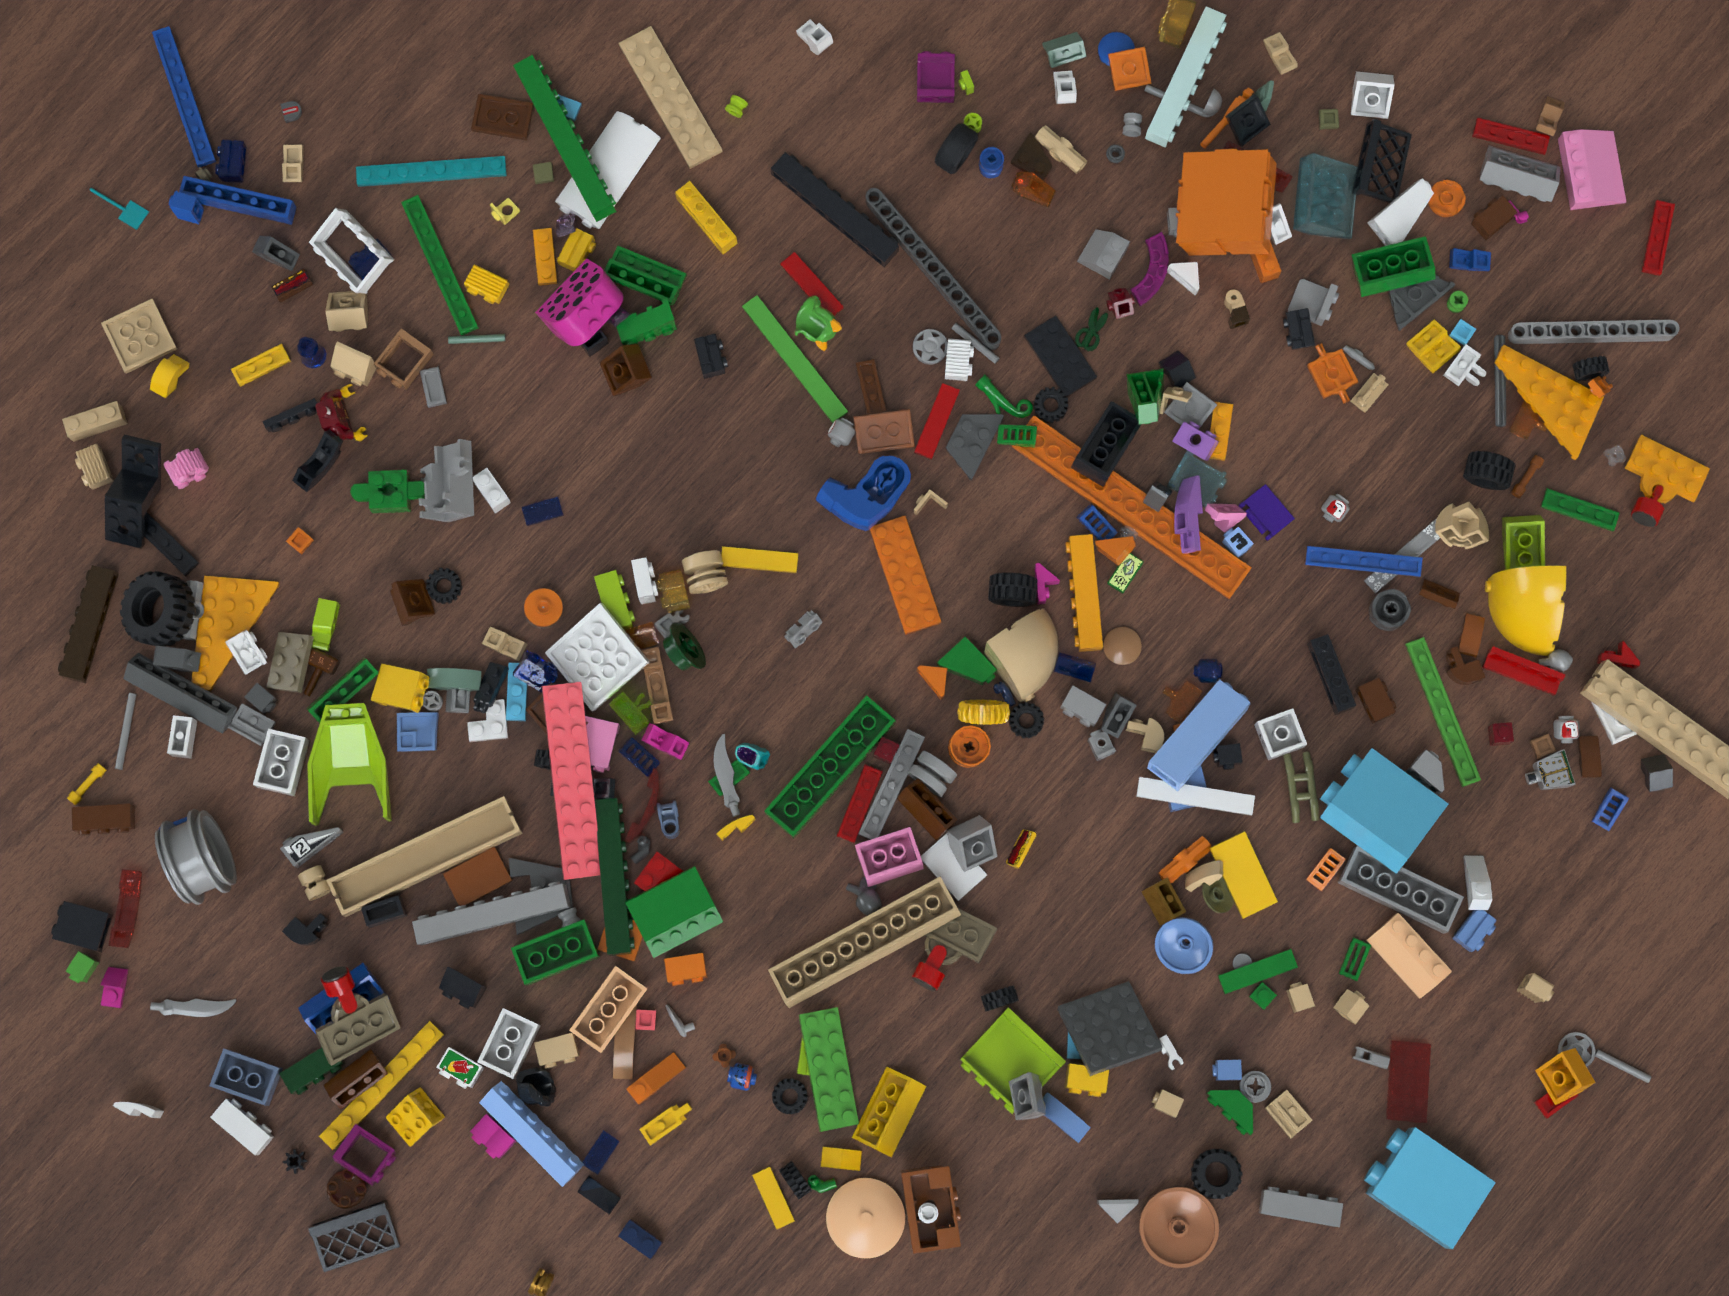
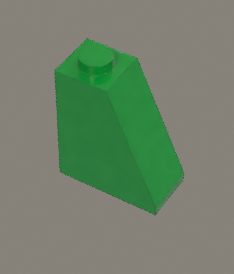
M966 637L937 662V666L947 668V672L980 685L990 684L996 678L995 673L997 669Z

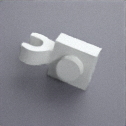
M1164 1035L1159 1038L1162 1045V1054L1166 1053L1169 1056L1168 1067L1171 1070L1175 1069L1172 1065L1173 1060H1178L1179 1064L1182 1065L1183 1060L1176 1053L1177 1051L1168 1036Z

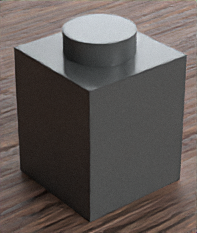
M258 683L245 695V698L264 714L270 713L276 707V702L278 701Z

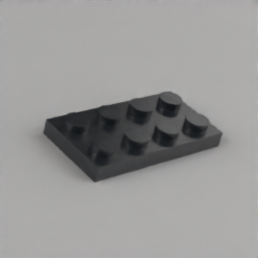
M1056 315L1024 335V338L1057 387L1061 389L1062 393L1066 394V398L1097 379V375Z

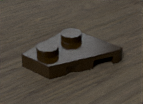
M1029 133L1011 160V164L1042 183L1052 169V164L1034 135Z

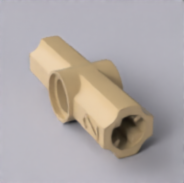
M1046 125L1036 134L1035 139L1049 150L1050 155L1056 161H1062L1076 174L1087 164V160L1073 149V145L1066 138H1060Z

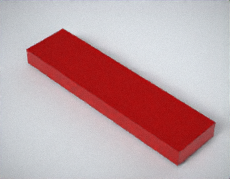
M1482 118L1476 119L1472 135L1475 138L1542 155L1546 154L1550 139L1549 135Z
M1660 200L1655 202L1641 272L1657 276L1662 274L1675 208L1673 203Z
M795 252L780 263V266L808 297L817 296L821 301L820 306L830 311L834 316L844 308Z
M942 383L914 453L932 460L959 395V389Z
M866 764L864 765L837 837L855 843L883 771Z

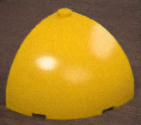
M1566 566L1521 567L1493 574L1485 582V592H1488L1490 614L1499 632L1511 644L1525 652L1549 656L1555 649L1553 642L1558 641L1565 603L1561 600L1564 591H1566Z

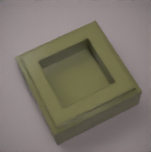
M1338 109L1319 110L1320 130L1339 128Z
M551 162L533 165L536 184L554 182Z

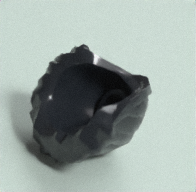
M535 1067L518 1073L516 1083L518 1094L522 1101L530 1105L539 1104L546 1107L554 1103L556 1087L552 1074L547 1072L545 1068Z

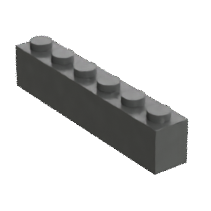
M137 653L127 663L124 680L223 734L233 721L232 719L237 710L236 706L167 668L153 665L151 659Z

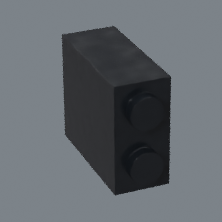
M64 901L63 905H60L58 908L57 916L59 917L57 924L55 923L52 927V939L102 952L113 915Z

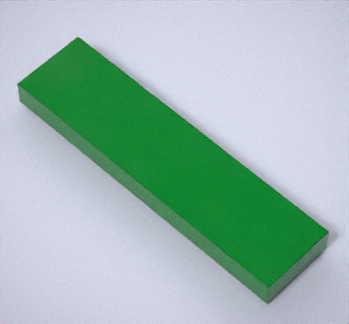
M1548 488L1545 490L1540 506L1541 508L1610 531L1615 530L1620 512Z
M1289 949L1218 975V979L1224 994L1298 968L1292 950Z

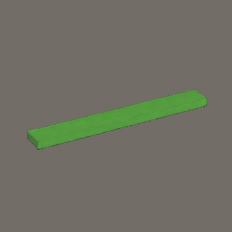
M756 295L742 306L744 311L832 424L835 420L845 416L848 413L847 409L761 299Z
M1425 638L1406 643L1405 646L1461 786L1464 787L1480 781L1481 778Z

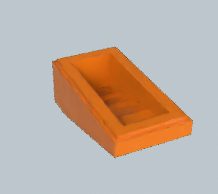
M1329 848L1306 880L1322 891L1346 859L1332 848ZM1331 856L1336 861H1338V863L1335 864L1330 859H1328V857ZM1326 862L1334 869L1331 871L1323 863ZM1322 869L1324 872L1328 874V877L1324 876L1318 870ZM1314 875H1317V876H1318L1319 878H1321L1324 882H1323V883H1320V882H1319L1318 880H1316L1313 876H1314Z

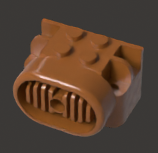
M927 1166L901 1170L913 1254L961 1247L957 1222L961 1221L959 1207H955L954 1201H958L956 1187H952L949 1166ZM927 1200H933L938 1209V1217L932 1223H924L918 1216L920 1206Z

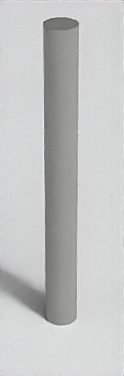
M129 693L115 764V769L123 770L137 695Z

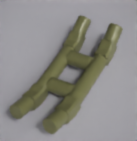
M1310 752L1302 754L1306 773L1294 774L1291 754L1283 756L1293 823L1300 822L1298 801L1310 800L1311 820H1319V805ZM1307 781L1308 792L1297 793L1296 782Z

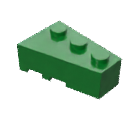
M662 300L663 304L655 308L652 305L646 307V312L640 314L635 312L615 321L622 345L638 344V342L644 340L649 342L654 340L656 336L662 334L667 336L672 334L674 330H677L668 300Z
M1164 368L1126 374L1127 392L1138 423L1150 424L1151 422H1157L1165 388Z

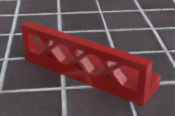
M1494 646L1488 650L1482 666L1484 669L1551 695H1556L1560 682L1564 680L1566 675Z

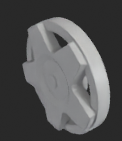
M926 329L915 337L913 353L924 364H936L945 358L948 343L941 332L934 329ZM923 335V340L917 341ZM943 344L945 345L944 352L941 349V346ZM916 350H919V351L922 352L921 357L918 355V353H917ZM932 356L938 358L936 360L929 361Z
M1573 1032L1561 1039L1558 1045V1054L1562 1051L1576 1048L1583 1062H1586V1067L1592 1063L1595 1057V1045L1587 1035ZM1575 1036H1581L1584 1039L1579 1041ZM1565 1040H1567V1046L1562 1047ZM1589 1046H1591V1055L1587 1052Z

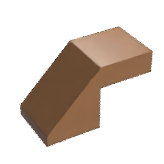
M1547 96L1537 122L1536 130L1554 136L1558 121L1564 110L1565 102Z

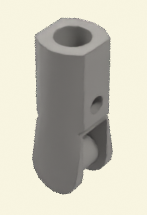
M1355 1047L1357 1051L1352 1059L1380 1068H1388L1390 1056ZM1364 1052L1369 1053L1368 1060L1363 1059Z

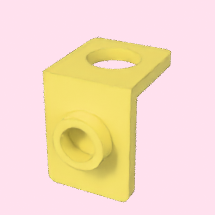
M509 198L498 207H495L493 203L490 204L492 209L491 215L496 221L500 220L504 225L520 213V209ZM511 206L513 208L512 214L504 215L502 213L503 207Z

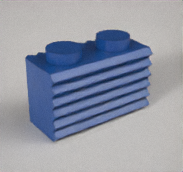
M175 191L174 195H171L169 199V206L178 219L196 224L200 223L204 208L196 196Z

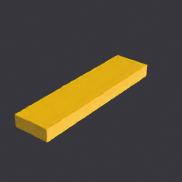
M722 546V567L797 573L798 553Z

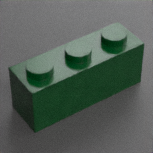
M321 1047L279 1073L291 1094L297 1093V1095H301L308 1090L307 1086L312 1083L317 1085L325 1080L324 1076L328 1073L335 1074L342 1069L341 1065L345 1064V1062L341 1060L331 1066Z

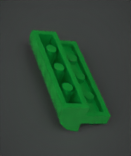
M617 246L612 258L609 259L604 269L613 282L659 301L667 299L669 305L672 306L677 301L680 289L687 277V273L621 246Z

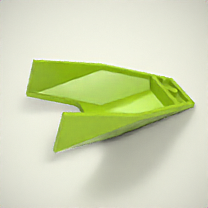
M365 703L325 705L308 761L309 822L314 826H319L329 790L332 787L371 784L375 787L383 808V818L387 821H392L386 759Z

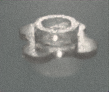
M1615 445L1612 449L1604 451V455L1608 458V464L1612 467L1616 463L1626 461V456L1620 445Z
M1126 525L1120 529L1121 538L1133 536L1136 542L1138 533L1132 527Z

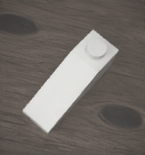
M1464 856L1468 909L1488 910L1492 902V891L1484 857Z

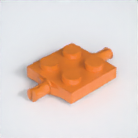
M1322 343L1315 346L1320 357L1307 364V367L1323 399L1339 394L1343 404L1349 402L1350 398L1346 390L1356 385L1358 380L1343 350L1340 349L1335 352L1326 353Z

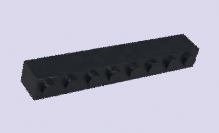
M785 152L771 167L772 176L881 266L885 267L899 252V245L896 239L892 236H886L884 230L876 224L874 226L869 222L870 219L867 215L857 212L855 210L856 207L849 201L845 202L841 198L840 193L835 189H829L827 183L822 178L817 179L813 175L812 170L807 166L803 167L800 165L799 160L791 154L789 156Z

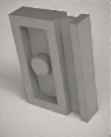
M241 704L228 728L263 747L268 729L273 730L276 722Z

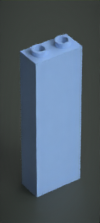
M1219 679L1151 758L1147 769L1176 791H1179L1248 710L1250 705L1248 698L1233 690L1229 683Z

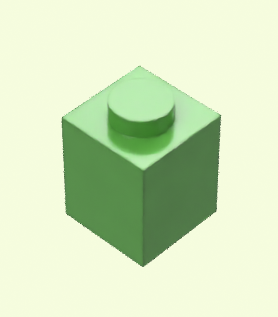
M78 951L66 972L71 974L69 978L73 981L87 983L100 962Z

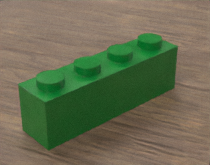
M363 657L306 709L320 723L325 705L345 704L379 672Z

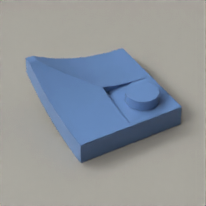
M397 713V752L437 751L439 713Z

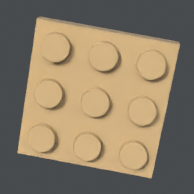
M153 299L101 323L126 374L177 350Z

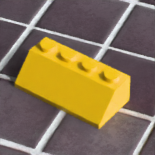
M886 1067L852 1138L892 1158L926 1086Z

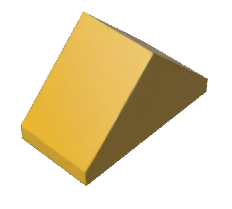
M823 1147L821 1167L860 1171L862 1151Z

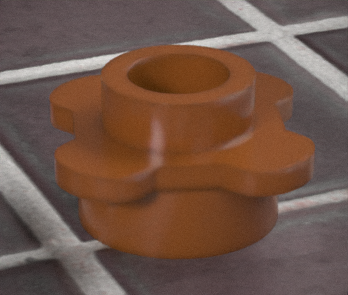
M721 1044L717 1053H714L712 1057L714 1061L720 1062L722 1067L726 1068L729 1066L731 1059L736 1057V1053L733 1050H729L726 1044Z

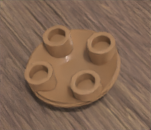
M1118 627L1111 630L1106 635L1103 643L1106 658L1119 665L1133 663L1139 657L1142 648L1138 634L1126 627Z

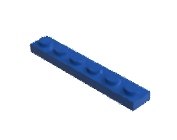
M1307 546L1305 565L1421 577L1423 558Z

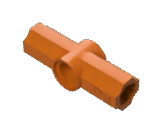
M1201 836L1191 846L1176 855L1172 862L1160 870L1158 875L1162 880L1168 878L1172 884L1210 852L1211 844L1206 838Z

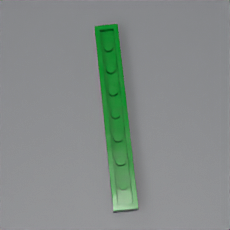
M419 195L401 202L461 336L478 329Z

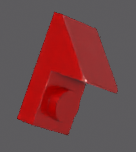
M1624 641L1618 644L1617 655L1614 651H1604L1597 659V664L1608 659L1619 667L1636 669L1640 666L1639 659Z

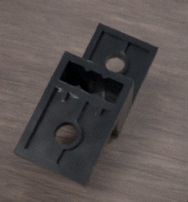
M125 434L122 437V469L105 494V540L140 549L143 548L144 515L161 489V443Z

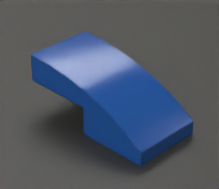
M1456 248L1450 250L1449 268L1468 271H1490L1491 252L1475 249L1467 251Z

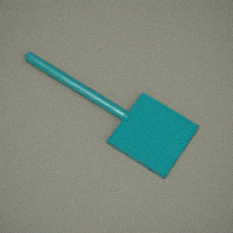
M90 188L92 193L121 209L123 212L118 219L138 230L149 213L148 210L131 200L126 207H123L95 189Z

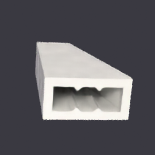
M1423 178L1414 182L1367 222L1385 246L1403 242L1434 194L1431 190V185Z

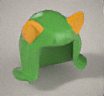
M811 296L806 299L797 313L795 335L798 336L799 333H802L808 340L816 342V345L825 351L827 349V341L832 339L842 327L830 311L820 306L821 301L819 298Z

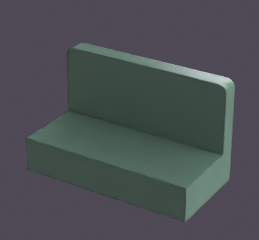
M1077 32L1042 43L1043 48L1047 52L1051 68L1086 57L1083 39Z

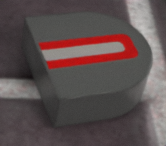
M289 101L280 104L286 123L296 121L301 117L302 109L297 102Z

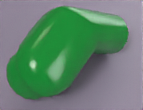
M811 1175L808 1178L809 1187L818 1193L837 1188L834 1178L825 1182L816 1175Z

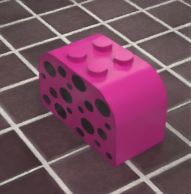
M586 258L535 313L556 337L570 346H579L587 342L619 309L623 302V293L600 266Z

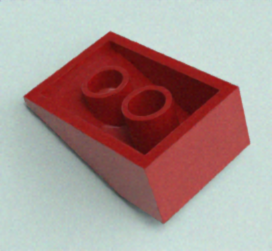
M656 852L634 884L645 892L684 871Z

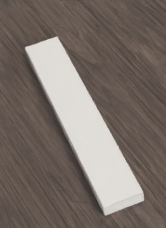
M1139 777L1136 797L1251 816L1255 800L1254 795L1186 784L1179 791H1176L1165 781Z

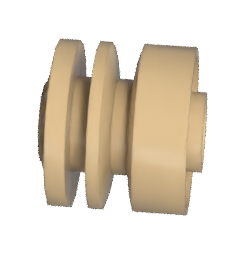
M702 551L682 560L685 574L693 575L687 579L691 594L709 593L728 584L727 577H723L726 575L725 570H716L723 565L720 551Z

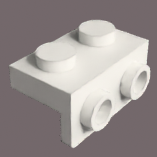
M247 630L225 641L245 675L267 663L265 660L267 658L266 653L255 644L257 639L253 632H248Z

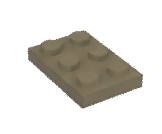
M278 632L266 688L302 693L314 639L313 636Z

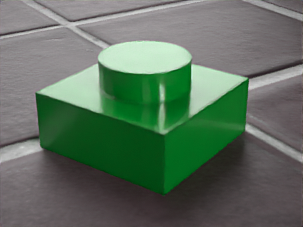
M1261 982L1249 998L1264 1010L1277 995Z

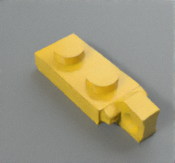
M689 1103L684 1104L680 1108L677 1104L673 1107L671 1106L639 1130L651 1146L686 1120L684 1115L691 1111L692 1108Z

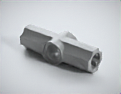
M189 580L186 583L193 592L192 596L195 598L194 608H196V613L193 614L192 619L194 621L189 626L190 630L187 634H183L184 637L182 639L196 640L198 621L204 614V607L201 603L204 584L199 581Z

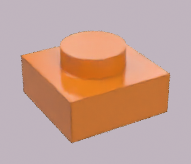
M299 527L286 540L301 555L314 541Z

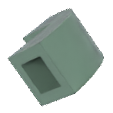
M457 668L427 669V675L429 676L428 688L441 691L450 689L479 691L481 671Z

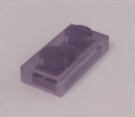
M564 214L556 220L555 231L558 238L576 232L577 220L574 214Z

